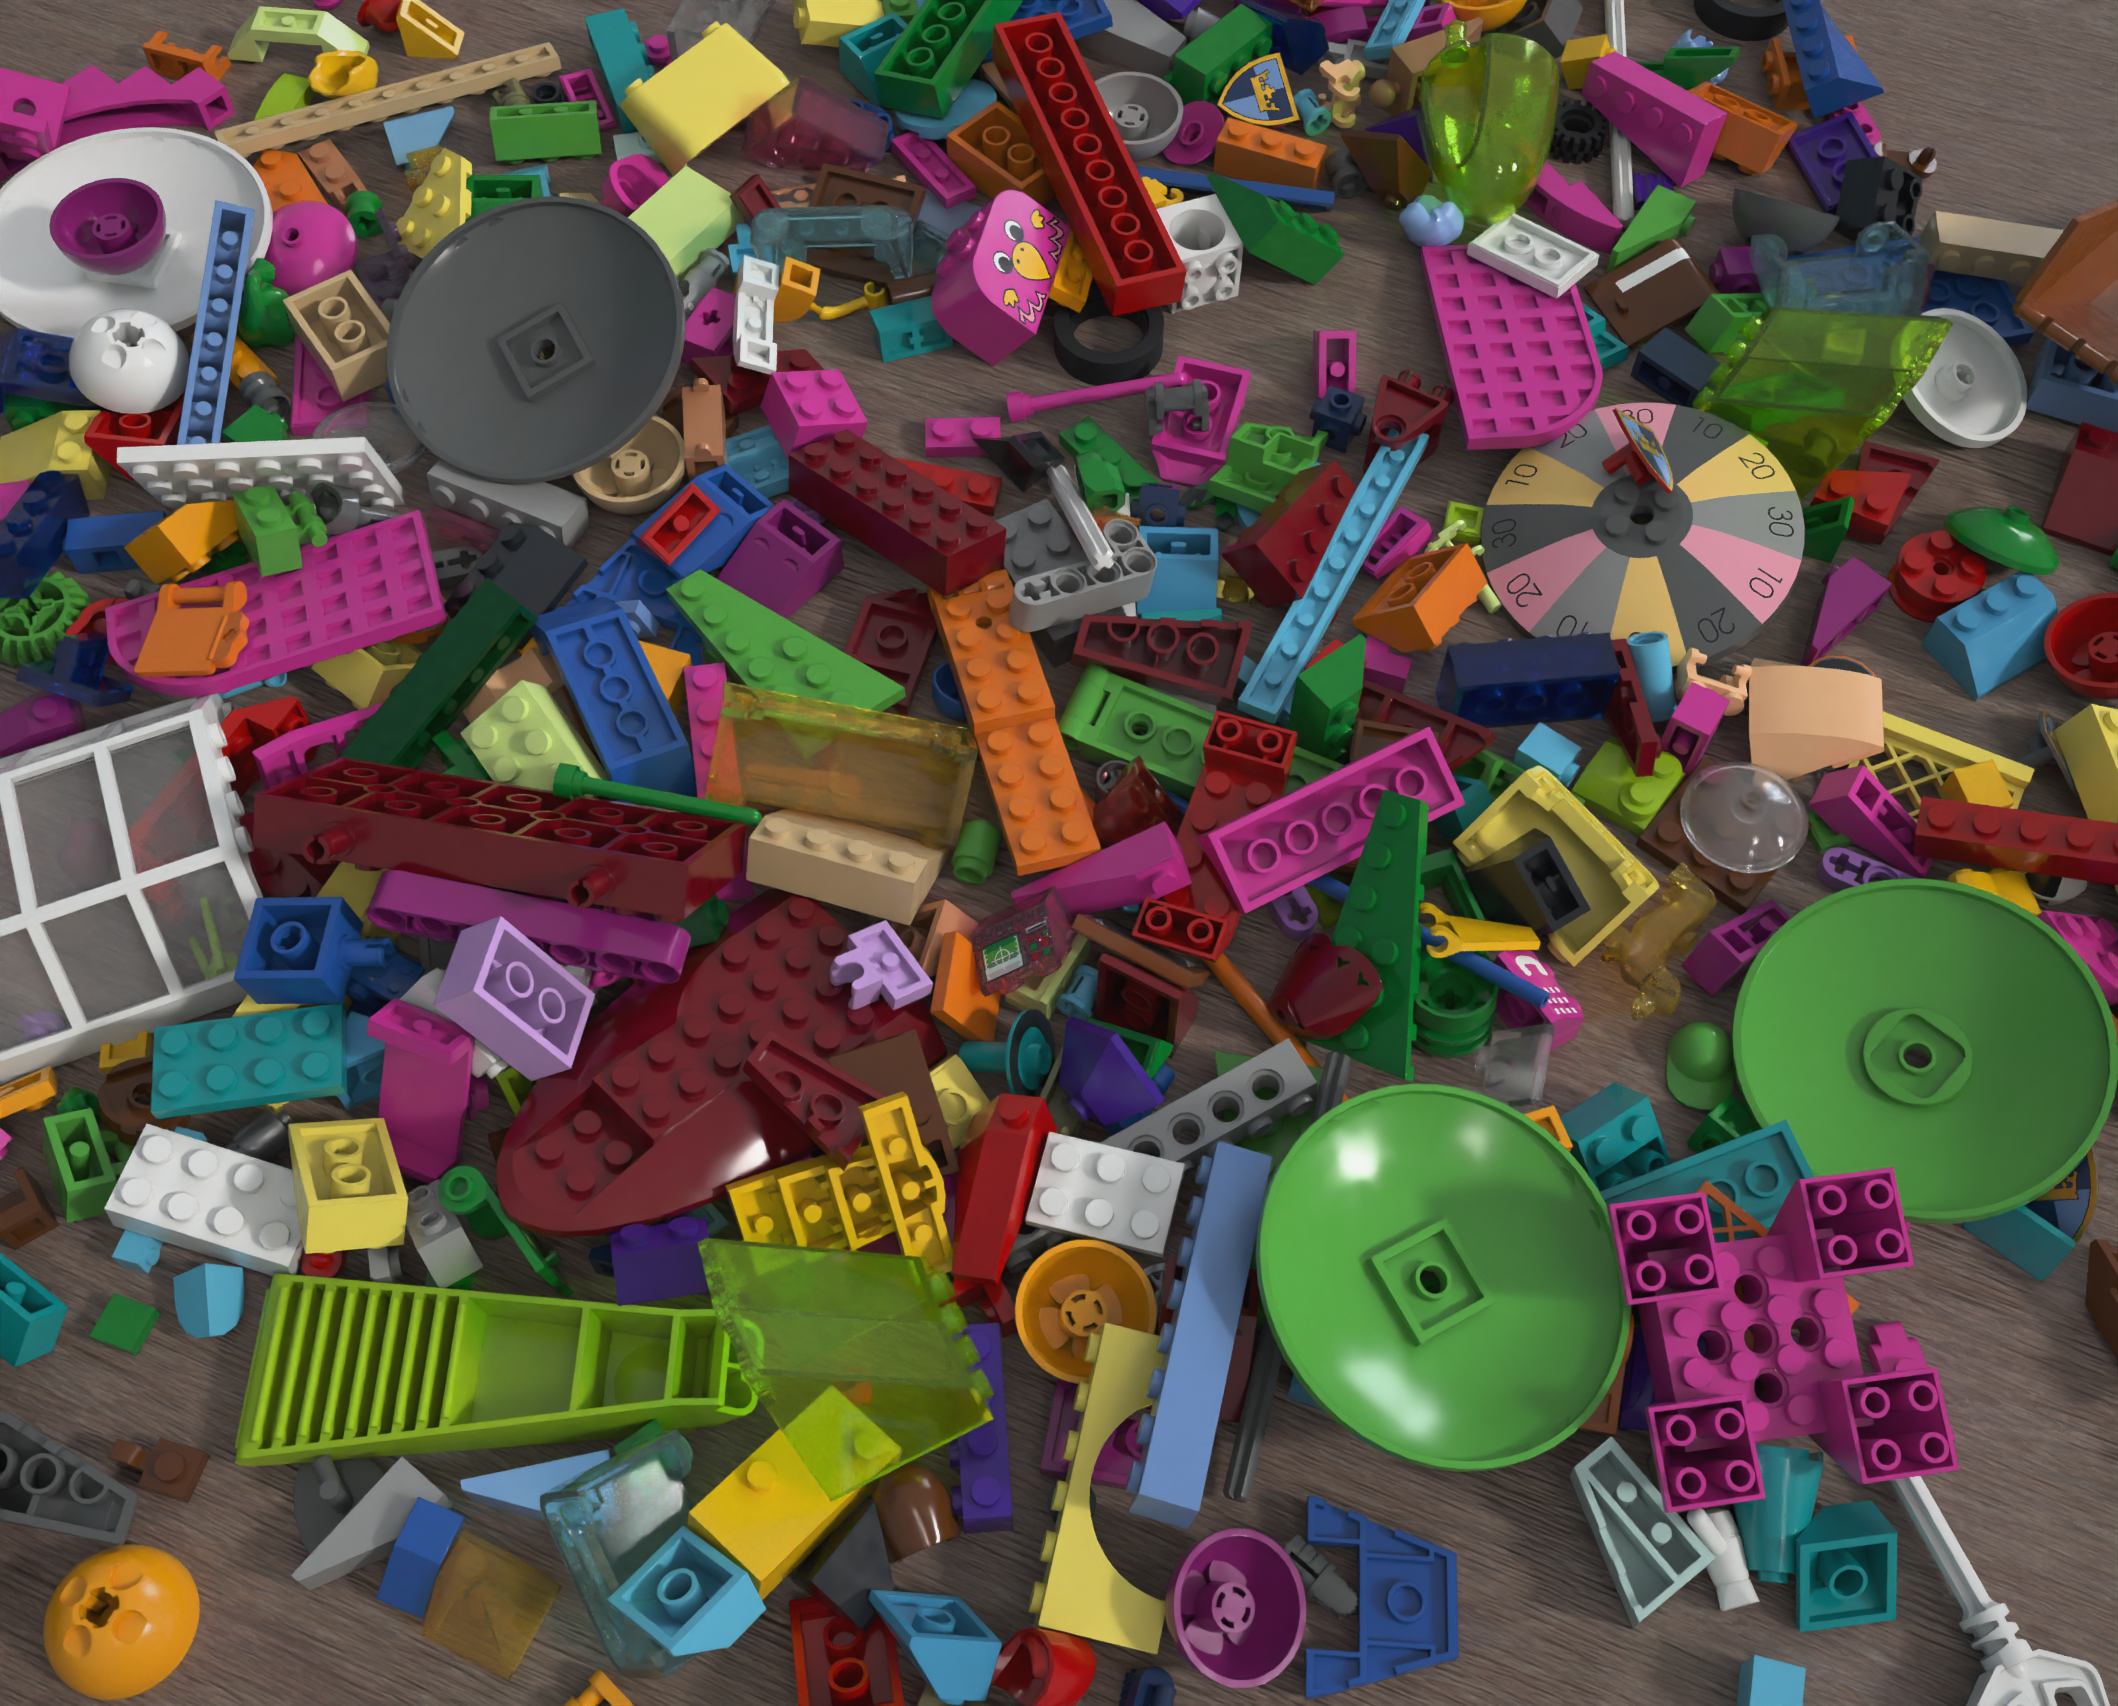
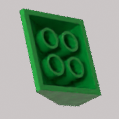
M1213 172L1207 176L1208 181L1249 253L1313 285L1345 256L1337 243L1340 240L1338 234L1329 225L1324 224L1321 226L1307 213L1303 212L1300 215L1295 212L1286 202L1282 200L1276 202L1263 194Z

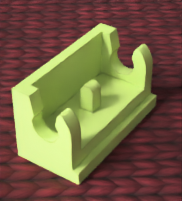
M1052 922L1048 928V933L1044 936V938L1049 937L1050 943L1045 946L1040 945L1036 951L1040 952V959L1036 961L1031 959L1018 980L1013 982L1005 996V1002L1022 1011L1037 1009L1046 1016L1047 1020H1049L1057 1007L1055 1001L1062 993L1065 994L1075 979L1073 973L1076 967L1085 964L1089 957L1090 939L1058 922ZM1050 946L1052 953L1043 956V949Z

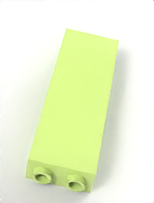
M688 166L681 169L628 217L645 230L657 243L669 261L678 283L683 280L691 269H695L699 265L704 250L707 248H718L736 231V224L744 223L742 215L729 197L731 193Z

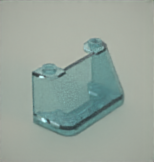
M863 205L768 208L758 212L752 219L750 244L757 258L779 265V269L786 256L806 263L807 248L875 246L874 257L876 262H886L891 268L894 279L912 276L914 227L910 214L901 206Z
M1895 221L1868 225L1858 235L1855 252L1787 260V244L1780 236L1776 234L1752 235L1750 261L1771 322L1777 331L1785 337L1902 326L1914 320L1919 314L1930 253Z
M677 1429L665 1430L560 1483L540 1496L539 1502L543 1517L605 1652L616 1670L627 1678L665 1679L702 1653L672 1656L615 1610L607 1601L683 1525L687 1528L688 1513L693 1509V1505L681 1479L690 1474L693 1452L687 1440L679 1434Z

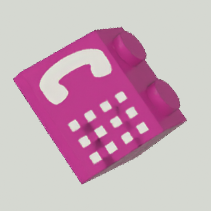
M1504 950L1497 954L1494 964L1550 993L1547 1004L1544 1008L1540 1009L1499 987L1495 1011L1532 1059L1536 1061L1576 1037L1585 1019L1581 1006L1573 996L1567 995L1559 986L1549 965L1539 961L1531 950Z

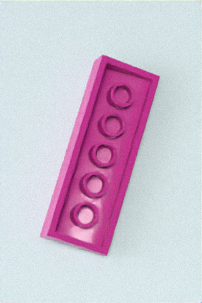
M1429 726L1389 743L1196 837V839L1219 873L1239 913L1246 914L1360 857L1384 790L1428 803V822L1466 803Z

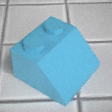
M684 1525L607 1599L615 1610L674 1657L730 1647L766 1610L748 1573Z

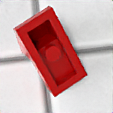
M1001 1278L998 1285L954 1279L948 1296L949 1313L960 1310L983 1298V1300L978 1302V1305L986 1323L999 1322L1000 1333L1003 1338L1018 1332L1015 1322V1305Z

